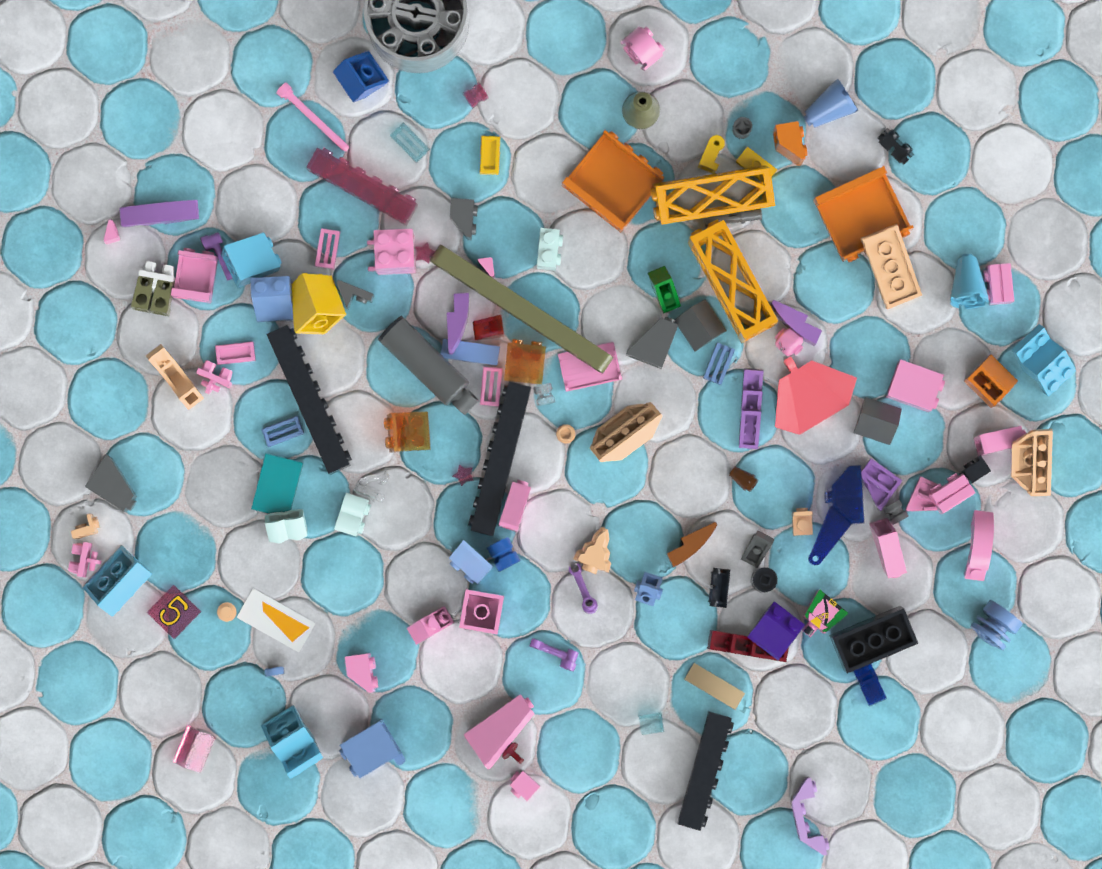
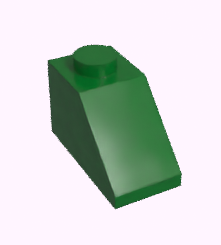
M662 266L648 272L651 286L662 312L667 313L681 307L672 277L667 268Z

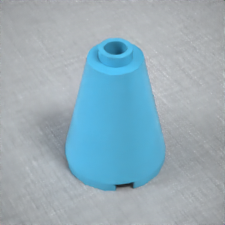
M963 254L957 260L950 304L955 308H959V305H965V309L985 306V302H989V297L977 258L972 254Z

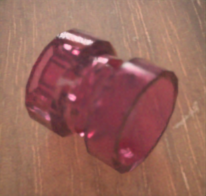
M479 82L471 90L467 89L463 92L472 108L478 106L480 101L489 99Z

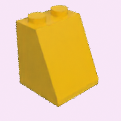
M302 273L291 284L295 333L325 335L346 315L332 275Z

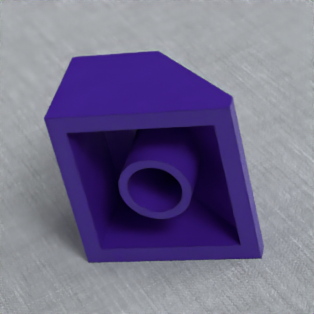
M774 601L763 613L747 637L775 659L779 660L805 624Z

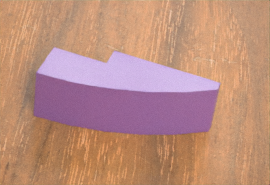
M469 293L454 294V312H447L449 355L455 352L467 325Z
M773 300L770 306L781 322L787 328H791L803 338V341L815 346L822 330L805 323L808 315Z

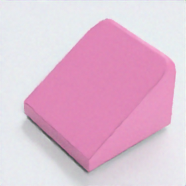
M108 220L104 236L105 244L120 241V236L113 220Z
M492 258L477 259L483 270L494 279Z

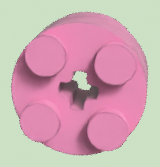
M638 26L621 41V44L626 45L623 49L636 65L640 63L642 65L640 69L645 71L663 56L662 52L665 49L659 42L654 41L652 38L653 34L649 28Z

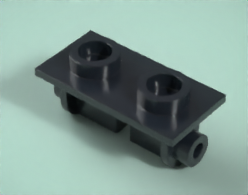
M887 128L884 130L886 135L881 133L877 137L878 143L887 151L892 147L895 148L891 155L899 164L902 163L904 165L909 160L907 156L911 158L915 155L912 152V147L906 142L903 144L898 139L900 137L899 134L893 129L889 130Z
M713 568V571H711L710 585H713V589H710L709 606L727 608L730 569Z

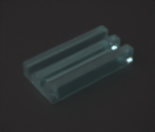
M404 122L395 132L390 134V137L416 163L430 151L426 144ZM403 129L424 149L423 152L402 132ZM398 134L419 154L417 157L396 137Z

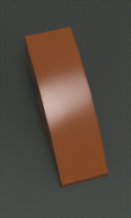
M714 522L682 537L680 540L683 546L666 554L672 567L681 564L694 555L710 538L717 527V523Z

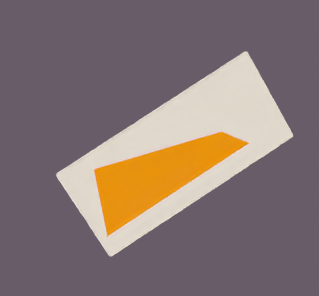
M254 588L237 616L238 619L297 652H300L315 626L313 621Z

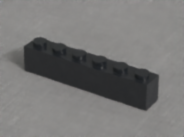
M708 711L678 818V825L701 831L702 827L705 828L708 816H705L707 808H711L713 797H710L712 789L716 790L718 779L715 777L717 770L721 771L724 762L721 759L722 752L726 753L729 741H726L727 734L732 733L734 722H731V717Z

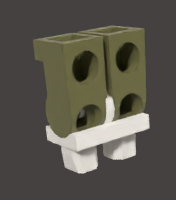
M146 261L143 270L139 271L131 308L136 311L152 312V314L169 317L172 300L171 291L175 284L174 267L163 265L162 273H155L157 264Z

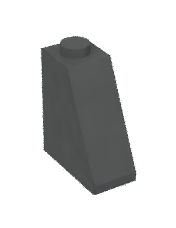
M665 317V319L660 318L628 349L626 356L662 369L678 328V324L675 323L676 320Z
M105 455L85 487L127 513L128 510L131 511L134 508L137 496L113 458Z

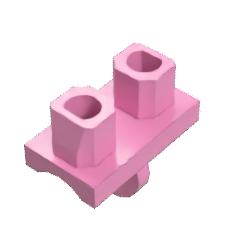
M206 360L202 368H198L196 373L210 380L209 382L205 380L201 382L202 386L207 387L205 393L210 394L212 390L219 392L221 388L215 385V382L230 388L233 372L223 367L219 376L213 374L216 364Z
M73 543L72 554L81 555L79 563L70 561L69 572L77 574L79 577H86L89 563L90 571L95 570L96 564L101 565L102 561L96 560L98 552L92 551L90 559L92 543Z

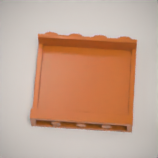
M604 130L603 135L569 177L564 179L562 187L622 233L651 197L650 189H653V184L664 181V176H662L664 173L659 168H652L647 164L649 161L644 156H637L629 144L624 143L623 145L618 141L619 137L612 131L608 133Z
M885 166L819 195L813 200L842 262L848 260L850 263L858 259L859 254L865 252L861 241L862 237L897 224L901 236L904 238L910 235V231L914 228L913 225L910 226L886 176Z

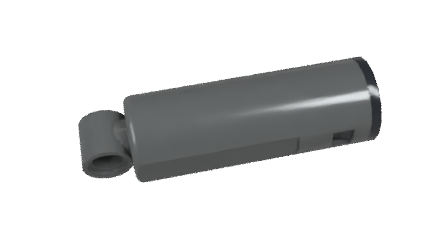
M402 315L394 320L378 338V341L446 406L453 403L460 412L466 415L479 401L466 388L469 381Z

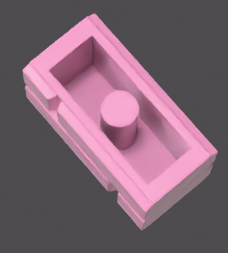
M1011 263L986 266L985 270H983V280L987 282L986 290L989 297V305L1013 303L1014 292Z
M955 473L947 478L948 483L942 486L939 483L930 489L932 493L928 496L940 514L947 512L975 494L974 489L964 474L958 476Z

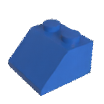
M370 51L344 59L332 71L353 103L368 97L390 82Z

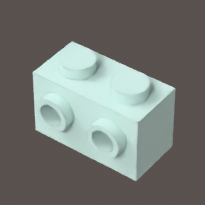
M540 229L537 269L556 271V265H560L561 254H558V246L562 247L563 235H559L560 230Z

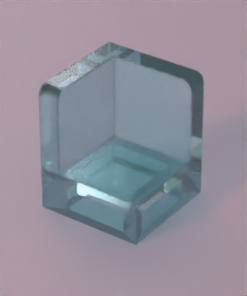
M661 712L638 715L642 735L664 732Z

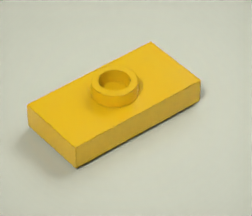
M748 146L736 160V163L743 169L766 165L770 168L771 178L777 171L775 167ZM753 175L756 179L760 181L759 175Z

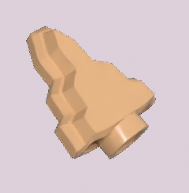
M601 527L593 535L590 542L585 543L581 550H577L573 560L583 564L581 569L594 574L598 570L609 573L611 562L609 561L610 551L607 548L609 542L608 529Z

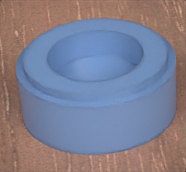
M284 667L265 669V677L284 674Z

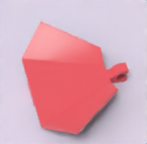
M791 356L783 361L790 374L778 382L775 428L800 435L849 406L857 377L812 360L799 369L796 367Z

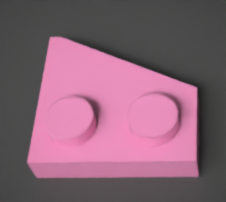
M920 476L905 511H937L928 495L932 493L930 489L938 484Z

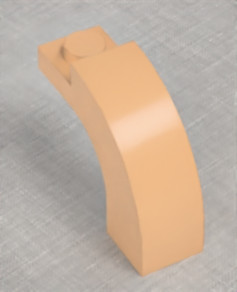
M162 344L146 355L188 410L204 399L190 378Z

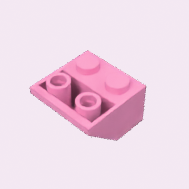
M371 653L346 656L347 676L368 693L375 692V688H378L377 676H373V669L376 668L375 657H371Z

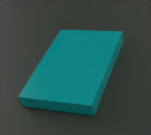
M265 454L251 509L268 514L290 511L303 463Z

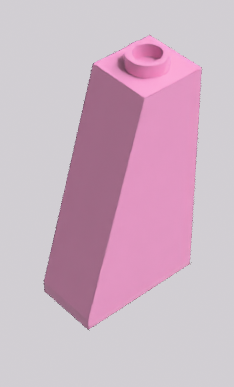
M520 694L464 734L488 770L496 763L533 717L534 712L532 708L534 705L528 697L524 699Z

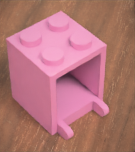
M413 229L374 230V240H368L367 245H374L375 267H368V271H376L378 275L416 273L415 235Z

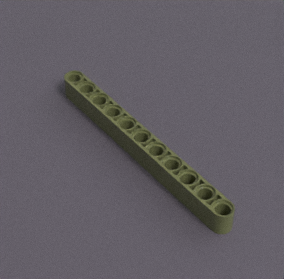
M439 245L429 261L598 372L603 374L613 360L610 354L443 245Z

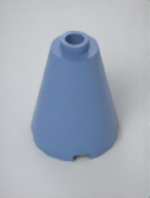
M837 79L805 111L804 119L809 126L818 127L858 111V108L840 80Z

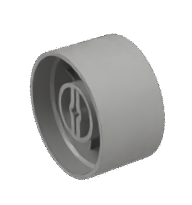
M364 0V20L370 41L378 55L396 69L409 73H427L440 69L458 55L466 41L469 28L466 0H459L462 10L445 11L442 0ZM377 1L383 2L382 7H374ZM421 1L429 4L433 9L423 8L420 4L409 5L408 3ZM451 16H456L459 20L457 23L452 24L448 19ZM388 18L391 29L376 37L372 28V19ZM400 24L410 25L414 29L424 28L426 30L421 32H410L404 29ZM440 29L455 35L454 39L442 50H440L433 39ZM391 36L395 38V42L387 44L385 39ZM404 41L418 44V57H406L398 54ZM430 44L433 46V49L430 52H425L422 50L423 46Z

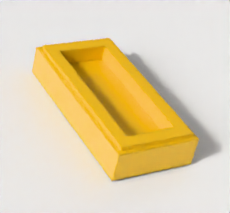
M481 136L480 174L499 175L500 136Z

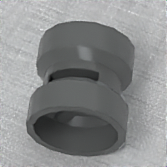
M740 117L735 120L732 128L733 135L738 139L747 138L752 130V122L746 117Z
M900 499L883 508L885 514H889V521L892 525L909 516L901 508L902 503Z

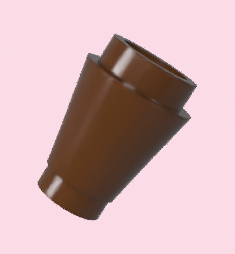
M736 466L729 474L744 491L751 492L759 481L755 478L756 475Z

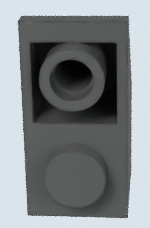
M451 198L450 220L467 240H472V235H476V224H473V217H477L478 205H474L473 199Z

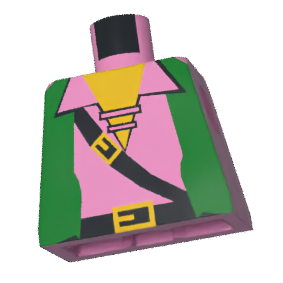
M818 589L803 614V617L809 622L802 631L809 637L817 629L825 634L843 619L848 612L822 590Z

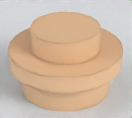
M568 424L561 425L556 432L557 439L564 444L571 443L576 434L574 428Z
M228 602L222 603L217 609L219 619L225 622L232 621L237 614L236 607Z

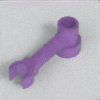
M219 232L210 236L200 237L205 251L214 249L227 281L231 280L232 276L221 256L222 249L220 243H223Z
M577 563L579 568L577 572H572L569 566V572L574 576L584 600L582 602L583 611L587 614L595 613L598 609V604L594 598L590 597L587 591L588 589L581 575V566ZM588 602L593 603L591 606H586Z
M532 638L530 647L561 658L560 667L574 672L577 665L575 662L579 654L578 652L571 649L565 652Z

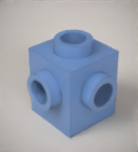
M644 572L642 580H637L634 592H637L635 600L654 606L655 600H660L663 591L660 588L663 578Z

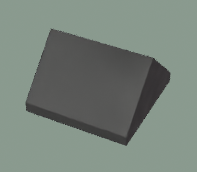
M706 299L690 307L675 319V323L678 324V328L694 352L727 331Z
M865 397L854 434L890 445L899 426L902 409Z

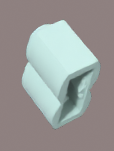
M346 493L334 529L356 537L358 533L362 534L365 523L362 522L364 515L368 516L371 505L368 504L369 500Z
M302 509L265 515V526L269 542L282 543L287 539L301 540L307 536V525Z

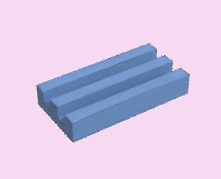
M717 342L703 379L721 385L735 349ZM719 348L723 349L713 376L710 377L709 373ZM726 351L730 352L721 373L720 379L717 380L716 376L720 369Z
M298 416L261 429L268 447L304 434ZM292 422H296V425L288 427L286 429L280 430L270 435L267 434L268 431H271L273 429L279 428ZM295 429L299 430L298 432H295L293 434L287 435L285 437L270 442L271 438H274L276 436L282 435Z

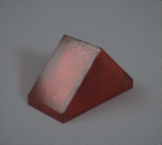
M502 315L473 321L475 340L504 337Z

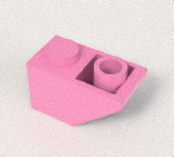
M444 606L409 626L407 630L417 645L450 626L454 621Z

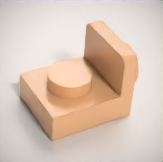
M796 508V512L792 513L793 536L813 535V511H808V508Z
M86 514L89 526L86 523L75 526L76 530L71 531L73 539L77 540L97 534V528H100L97 517H94L93 514Z

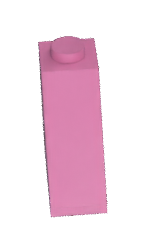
M1021 426L974 437L977 454L982 456L1011 449L1012 442L1025 435L1026 431L1025 429L1022 430Z
M517 480V483L512 482L499 527L518 532L531 490L527 482Z
M888 518L869 523L879 558L887 577L898 578L902 574L907 573L897 531Z

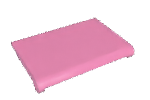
M614 342L597 345L613 357V360L603 374L569 352L558 354L566 392L622 380Z

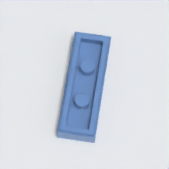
M443 339L441 355L445 359L497 366L500 346L460 341L455 352L449 355L448 339Z

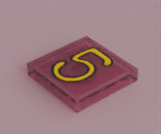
M175 585L147 611L173 639H176L202 612Z

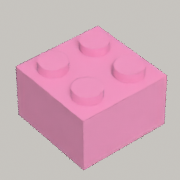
M466 590L459 628L498 634L504 596Z

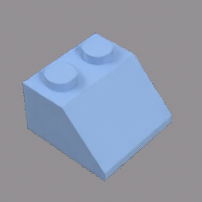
M464 540L449 557L451 560L450 565L457 571L460 569L466 573L464 578L471 584L474 582L479 584L493 568L490 563Z

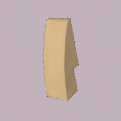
M695 663L684 679L736 710L745 695L741 690Z

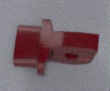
M516 742L511 743L502 754L504 760L512 756L519 764H522L524 761L515 752L518 747Z

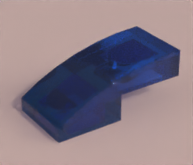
M872 664L853 671L869 707L887 699Z

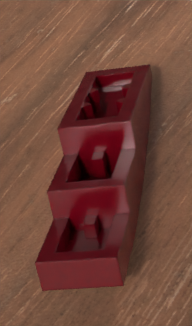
M710 630L707 649L780 662H787L789 650L788 647L781 658L777 660L747 636Z

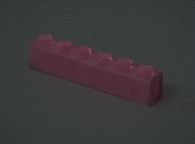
M326 148L322 150L316 149L306 167L309 172L402 224L408 225L418 207L414 197L408 194L403 196L398 193L400 190L392 185H389V187L385 186L380 178L374 175L372 178L366 175L365 170L358 166L356 168L349 165L350 162L342 157L339 159L332 156L333 153Z

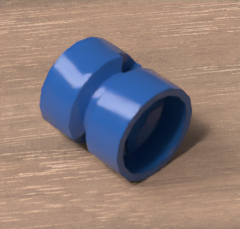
M509 537L487 547L491 558L496 559L494 564L499 572L521 561L516 551H512L513 545Z

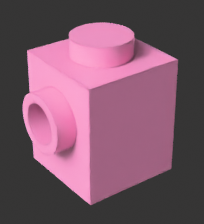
M524 770L521 773L517 771L510 778L512 781L510 784L512 789L510 791L518 798L522 796L526 801L540 787Z

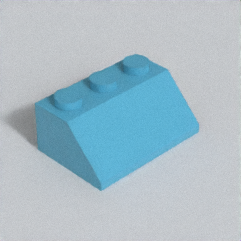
M121 545L83 586V589L101 609L113 617L139 587L147 581L152 573Z

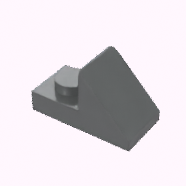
M337 280V286L348 310L354 296L356 301L363 304L367 302L372 303L375 297L373 293Z
M757 530L741 560L758 568L775 539Z

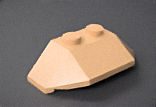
M651 402L627 406L597 428L593 442L590 445V450L600 462L623 460L653 437L662 418L661 413Z
M1052 429L1031 430L1012 442L1011 477L1030 496H1051Z

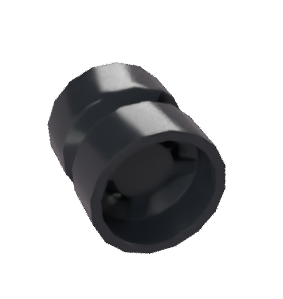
M763 567L757 569L751 576L752 587L760 593L772 591L778 583L777 574L770 568Z

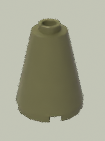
M635 92L625 99L622 114L626 123L636 129H647L658 120L660 106L657 99L650 93Z

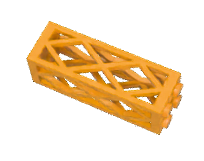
M766 165L653 184V189H650L651 199L653 202H656V207L653 208L654 218L661 225L775 206L770 168ZM759 175L760 183L747 178V176ZM737 180L756 186L738 202L721 195ZM723 181L712 191L698 186V184ZM688 188L706 194L690 210L672 203ZM674 189L666 196V190ZM762 194V200L754 201L758 196ZM715 199L730 204L705 209ZM668 208H671L681 213L669 215Z
M717 219L709 223L707 229L702 231L700 228L692 232L688 245L741 343L774 327L778 319L725 221L719 222ZM706 244L705 255L700 247ZM712 246L731 257L730 274L711 263ZM737 266L747 284L736 278ZM718 279L729 285V299ZM736 290L754 300L753 318L735 308ZM762 310L766 319L760 322V312ZM742 323L749 326L750 328L745 330Z

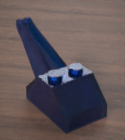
M861 465L846 467L830 484L827 491L824 492V501L828 503L829 509L808 556V561L811 565H819L851 525L865 523ZM814 556H817V561L813 560Z

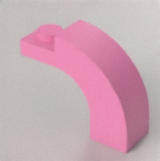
M974 510L971 521L970 552L964 573L965 579L984 581L986 570L988 571L993 546V512Z

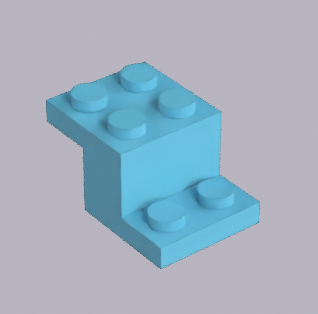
M1040 324L1012 349L1022 370L1038 382L1043 393L1047 396L1056 391L1076 371L1065 349L1050 339L1045 328Z
M294 705L261 725L270 748L282 762L290 779L324 758L314 736L302 721Z

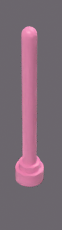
M287 82L277 90L276 94L280 98L288 99L343 151L349 149V146L293 94L292 87Z

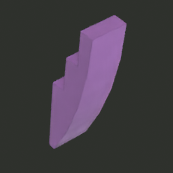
M198 200L153 203L120 208L121 227L148 226L161 223L171 224L199 219Z
M744 368L739 448L758 449L764 372L761 369Z

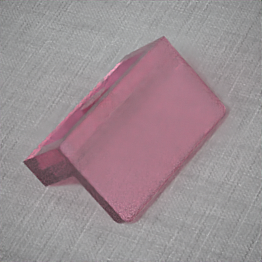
M188 726L173 762L184 768L201 773L214 743L215 736Z

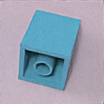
M265 233L248 237L223 247L221 256L237 289L250 284V278H263L280 270L281 259L278 254H274L272 250L273 243L269 236L266 237Z

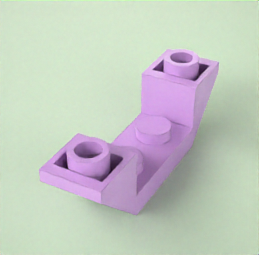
M806 777L791 799L798 839L824 856L827 855L826 850H829L828 839L824 838L822 834L807 836V834H810L808 822H804L803 815L806 814L804 803H800V800L815 797L814 792H817L815 780L811 781L810 777Z

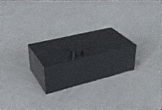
M901 606L829 635L843 671L847 674L918 644L905 609Z

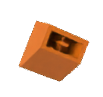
M799 121L775 125L772 133L776 151L797 166L802 165L806 159L805 156H807V147L802 144V137H804L803 126H799Z
M990 354L964 382L992 408L1015 386L1018 380Z

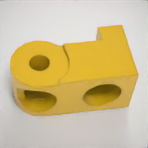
M714 135L709 139L698 168L712 174L717 172L719 164L715 163L718 154L724 149L725 140L723 137Z

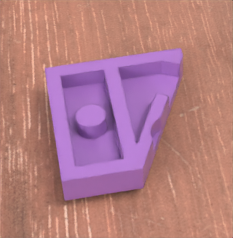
M873 459L868 461L859 474L876 507L880 511L902 482L900 478Z

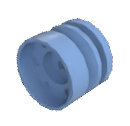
M989 600L983 608V612L988 618L984 619L977 616L976 619L982 626L973 622L970 627L983 641L1000 650H1004L1006 645L1000 640L1002 639L1009 643L1011 640L1005 633L1008 631L1016 634L1023 623L1004 607Z

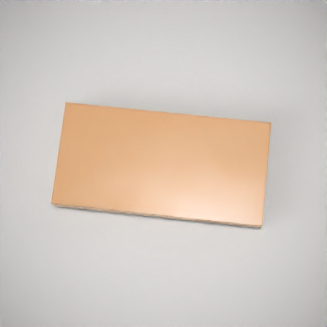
M897 224L861 238L886 309L922 296Z

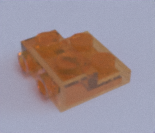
M512 339V343L507 345L504 381L542 385L546 346H542L543 342L531 341V345L523 344L524 340Z
M428 412L387 414V418L384 419V428L388 429L385 446L389 449V453L431 450Z

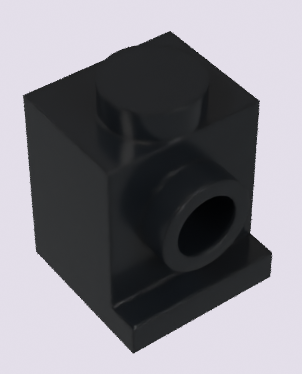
M981 455L975 458L977 462L971 460L965 464V469L959 473V475H965L969 484L974 483L991 472Z

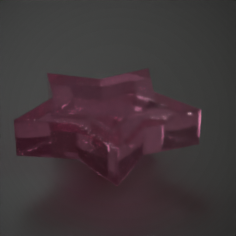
M427 242L423 247H415L418 253L416 261L424 260L429 264L430 257L435 251L429 248Z
M459 465L458 472L452 476L460 481L461 487L467 481H474L471 476L473 467L464 468Z

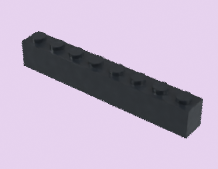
M286 325L266 334L328 474L332 475L351 466L349 462L352 460L348 450L344 451L342 447L344 443L340 432L336 433L334 426L337 424L333 416H329L326 411L329 406L325 398L321 399L318 393L321 391L317 380L313 381L310 375L313 373V370L309 363L305 364L303 359L306 356L301 345L297 346L295 339H298L294 332V328L290 329Z
M510 381L508 386L504 385L502 396L505 397L504 402L499 404L497 415H500L499 422L494 423L492 433L495 434L494 441L490 440L487 452L491 453L489 460L485 459L482 470L486 471L484 478L480 477L478 489H481L479 497L475 496L473 507L476 508L475 515L470 516L468 523L473 532L494 536L531 392L530 386Z

